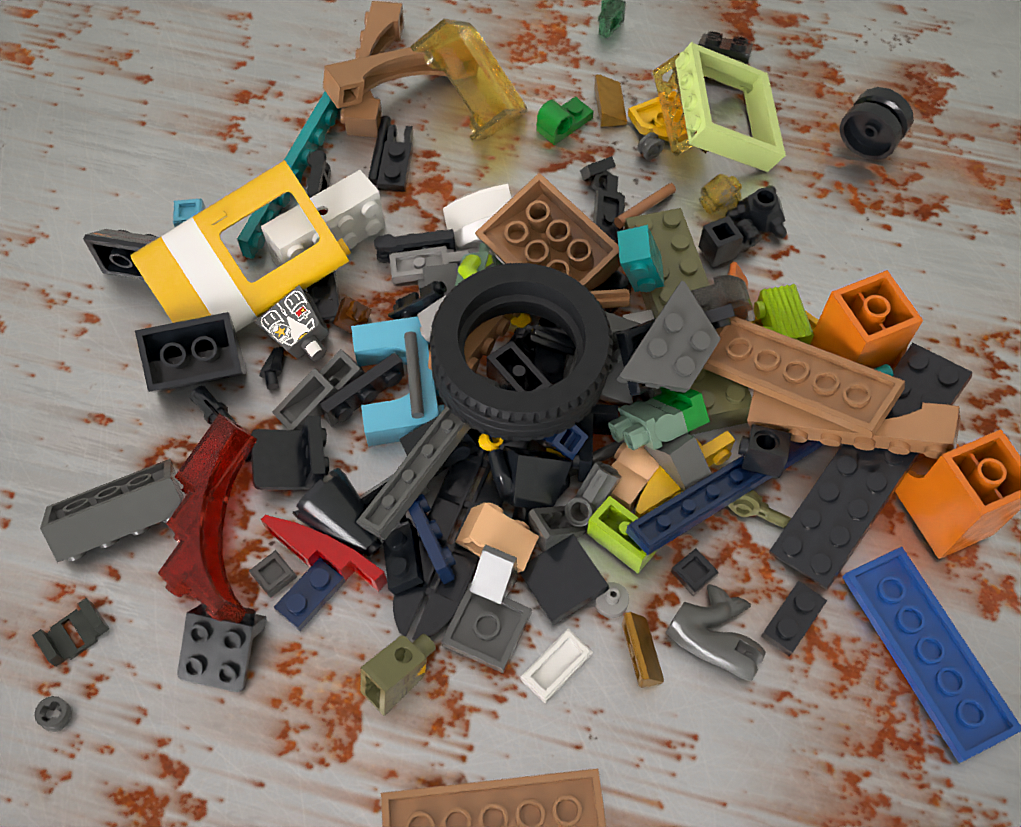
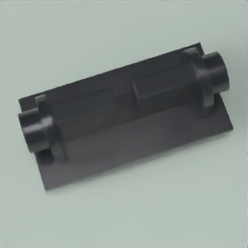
M433 281L431 284L420 289V298L417 292H413L397 299L396 304L393 305L394 311L388 313V317L393 320L416 317L418 313L444 296V293L447 291L446 285L442 281Z

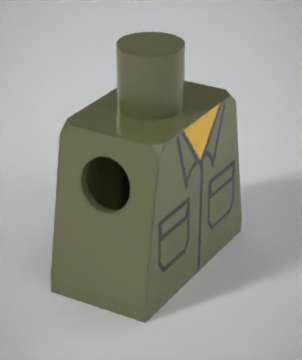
M421 634L413 642L406 636L401 635L361 667L360 692L383 716L424 677L427 657L436 650L434 642L426 634Z

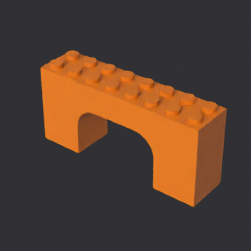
M886 270L832 291L814 329V337L810 345L872 369L888 364L894 370L906 353L907 347L923 319L889 271ZM1001 429L961 447L957 444L956 449L942 454L939 459L930 458L924 455V453H920L895 490V493L938 559L993 536L1021 510V456Z

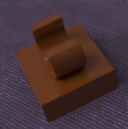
M345 296L340 302L333 325L352 334L351 326L367 324L372 309Z

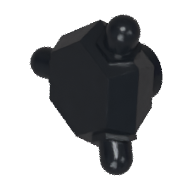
M772 185L758 189L753 194L736 203L737 206L735 208L729 209L725 213V217L729 216L732 221L738 220L739 222L744 219H751L760 233H767L769 231L778 239H783L787 235V230L783 223L786 219L781 200L776 194V188Z

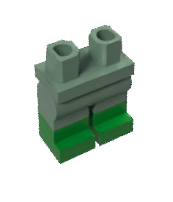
M660 387L662 393L645 402L636 401L630 406L626 404L619 407L621 417L608 423L612 438L617 442L625 440L628 448L632 450L645 445L655 451L663 447L661 441H671L710 422L702 393L691 388L686 393Z

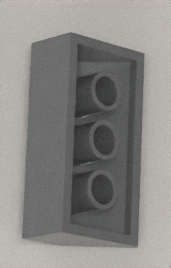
M171 459L47 506L40 529L57 563L66 559L68 561L77 560L86 555L88 550L98 546L100 548L110 547L123 536L128 534L133 536L148 531L153 524L161 521L169 523L180 518L182 513L186 512V503Z

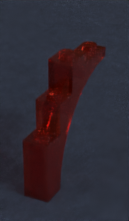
M219 413L174 476L184 486L181 490L186 494V497L166 524L176 533L173 538L179 543L158 571V574L167 583L165 588L173 595L182 598L185 594L204 603L207 606L205 612L220 622H223L226 618L239 623L246 614V610L235 597L227 578L223 558V527L226 507L233 484L257 438L241 425Z

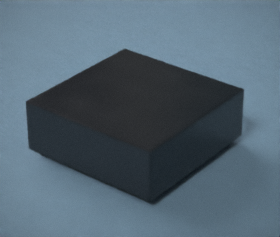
M697 548L671 569V573L693 596L716 578L719 573Z

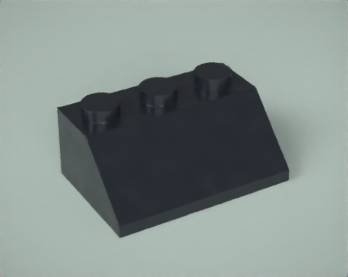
M229 312L135 330L148 392L157 393L246 374L240 343Z

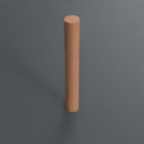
M668 183L614 219L615 226L622 228L625 226L626 218L642 215L675 193V185Z

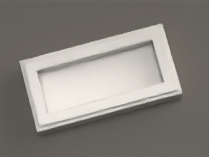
M567 629L521 676V680L546 704L593 655V651L570 629Z

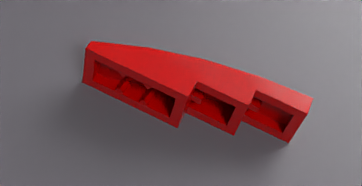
M264 515L261 518L267 532L309 568L320 557L341 574L345 581L356 572L378 592L387 584L385 572L359 552L336 539L296 522L269 515Z

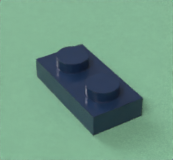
M319 557L273 608L297 630L301 631L346 581L341 574Z

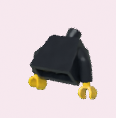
M482 433L479 437V445L482 449L490 451L487 455L497 491L502 499L515 506L512 519L520 520L528 525V516L532 509L554 507L556 501L570 486L569 470L572 462L566 459L560 452L551 448H546V451L504 446L502 450L499 449V446L502 444L503 439L492 437L493 442H491L489 435Z

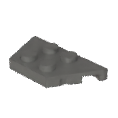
M681 281L632 354L616 380L618 382L627 383L631 381L646 384L645 387L657 389L665 387L670 391L686 393L694 383L721 338L684 281Z

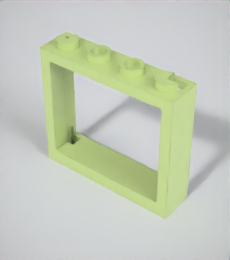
M691 42L675 60L689 145L769 172L786 154L768 73ZM704 76L744 92L753 138L712 123Z

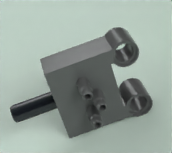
M605 311L610 323V330L612 331L613 347L606 384L599 400L618 405L619 407L626 404L630 406L633 404V395H630L628 383H620L616 380L624 368L616 333L637 326L640 323ZM538 324L534 325L530 334L531 342L569 354L563 374V379L572 372L576 363L577 351L575 344L565 333ZM651 389L640 394L645 402L655 397V393Z

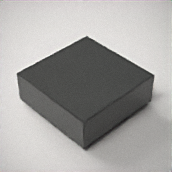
M276 550L249 570L270 598L297 578L294 571Z

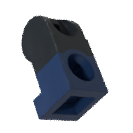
M574 425L560 434H554L552 437H544V439L534 441L545 448L558 451L566 458L573 460L585 443L588 435Z

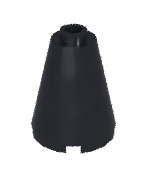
M336 468L329 472L333 478L328 482L320 479L301 498L296 505L299 510L293 511L292 514L312 529L324 533L354 549L361 555H367L370 558L383 546V543L380 541L381 538L363 529L356 522L367 507L346 474L340 468Z

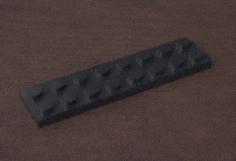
M912 342L893 370V377L905 381V389L885 419L900 417L922 409L923 402L953 405L972 378L973 372ZM842 444L769 550L770 554L828 590L920 453L910 452L909 454L901 455L892 453L888 449L874 448V450L867 451L858 449L854 445Z

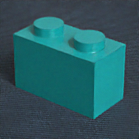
M648 225L617 231L620 265L634 291L650 292L655 288L664 287L662 256Z

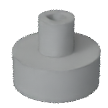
M608 582L607 584L610 589L595 599V606L602 616L618 618L627 610L629 594L621 584Z

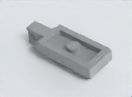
M441 246L391 253L389 257L393 284L424 279L422 267L457 263L459 266L462 257L465 254H469V250L454 252L453 249Z

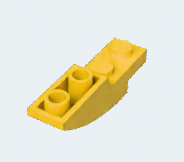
M728 430L703 446L697 440L708 466L714 463L720 465L732 455L731 450L735 439ZM661 466L652 475L640 496L634 514L638 518L683 492Z

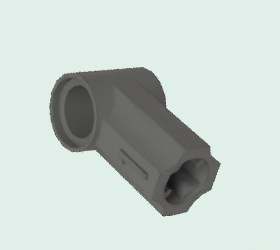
M600 461L595 462L575 497L566 504L565 516L572 525L582 527L588 524L589 518L612 494L621 479L618 471L608 464ZM581 502L584 503L589 510L588 517L583 515V513L580 510Z

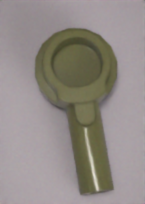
M754 490L729 504L730 509L741 517L757 515L782 528H785L791 520V517L769 508V505L762 501V496H759Z

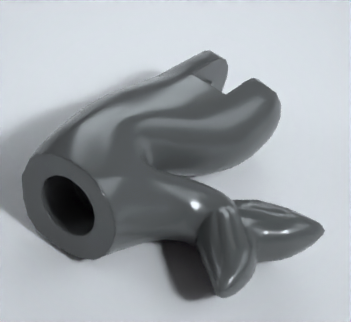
M708 584L707 591L711 607L698 606L684 601L665 633L681 647L700 659L721 667L744 680L752 681L758 671L757 665L762 663L766 651L757 642L745 635L734 632L710 631L707 629L718 626L729 618L738 616L750 608L751 604L739 597L731 598L723 589Z

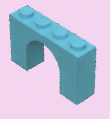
M418 316L351 326L354 352L357 364L360 367L378 364L394 352L401 358L403 364L407 365L404 334L412 331L417 336L424 417L412 418L410 393L396 400L361 405L368 447L400 442V438L439 416L444 409V404L437 405L436 397L440 395L433 380L432 370L428 368V345H430V342L426 341L420 332L421 324Z

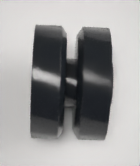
M874 87L867 89L858 97L853 107L842 118L839 126L840 136L845 145L862 158L870 160L885 159L894 152L901 139L910 130L914 122L913 111L905 98L889 88Z

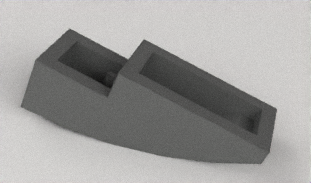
M340 349L320 371L314 368L272 413L288 430H300L303 428L308 416L323 415L320 407L322 402L366 372L347 353Z

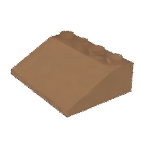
M538 173L475 232V235L505 264L532 263L550 267L576 279L589 291L605 282L621 266L618 244L541 173Z

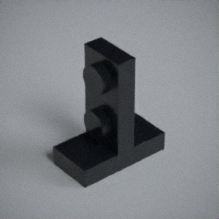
M596 404L584 419L575 423L577 427L588 435L585 443L572 460V468L578 469V482H584L592 469L593 434L611 435L608 423L618 418V405Z

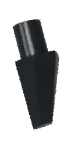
M276 347L272 350L259 374V377L265 378L266 387L269 390L279 387L277 377L282 372L283 347Z

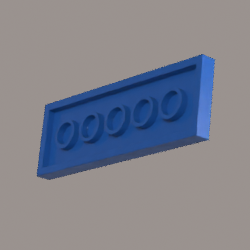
M903 547L897 548L844 574L842 578L959 764L1021 732L1020 723Z

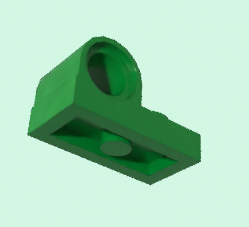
M576 96L562 106L555 100H549L543 104L538 112L536 130L550 143L556 145L592 120L594 111Z

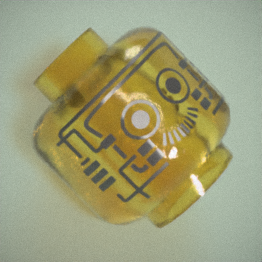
M718 174L701 188L700 204L708 214L724 216L728 210L736 207L741 201L740 190L742 186L736 177Z

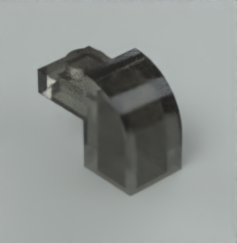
M732 275L713 277V285L691 290L704 312L732 304L736 317L748 322L756 320L746 283L739 277Z

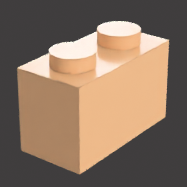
M485 502L471 508L455 542L479 557L485 544L517 557V573L524 571L539 536L530 531V527L520 520H513L503 514V509L493 503Z

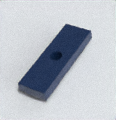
M421 493L408 511L442 582L446 584L455 579V574L451 567L457 563L449 547H441L438 539L444 536L435 519L429 521L426 513L431 511V508L424 494Z

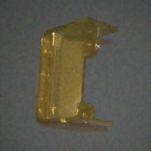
M442 19L410 46L413 51L425 53L424 59L429 67L445 72L472 113L470 116L471 123L469 124L473 132L470 135L472 141L487 139L528 112L524 101L478 31L469 22Z

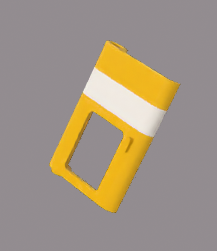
M283 160L130 256L172 323L229 312L237 332L261 317L298 285L306 289L349 262L347 256L351 254V251L342 238L339 240L335 239L291 168ZM286 192H290L317 231L320 240L253 283L249 282L221 240L220 235L224 230Z

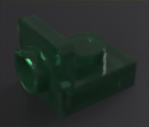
M602 0L601 12L598 17L600 36L607 39L624 22L625 1Z

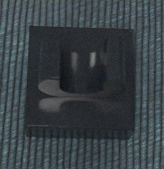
M611 156L585 166L580 170L583 181L592 178L591 186L596 191L598 187L601 188L599 178L603 177L606 179L607 174H611L609 171L615 168L616 165Z

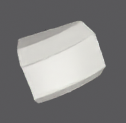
M507 182L470 192L443 208L447 230L453 229L455 244L458 248L479 247L480 243H482L475 235V232L511 199Z

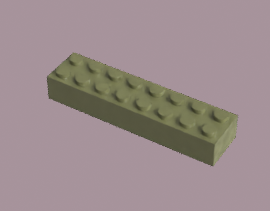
M681 208L625 219L624 230L648 225L662 256L664 287L655 288L650 292H641L646 310H652L654 318H657L681 281L687 284L704 312L718 308ZM702 368L690 388L702 393L710 422L688 432V434L693 435L748 423L747 419L752 401L749 388Z

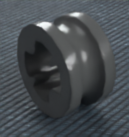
M651 132L640 140L637 150L643 154L646 160H652L662 152L665 143L662 139H658L656 133Z
M50 696L40 701L34 712L37 724L51 732H56L66 727L72 715L68 703L57 696ZM57 707L61 712L59 717L49 719L46 716L47 711L55 710Z

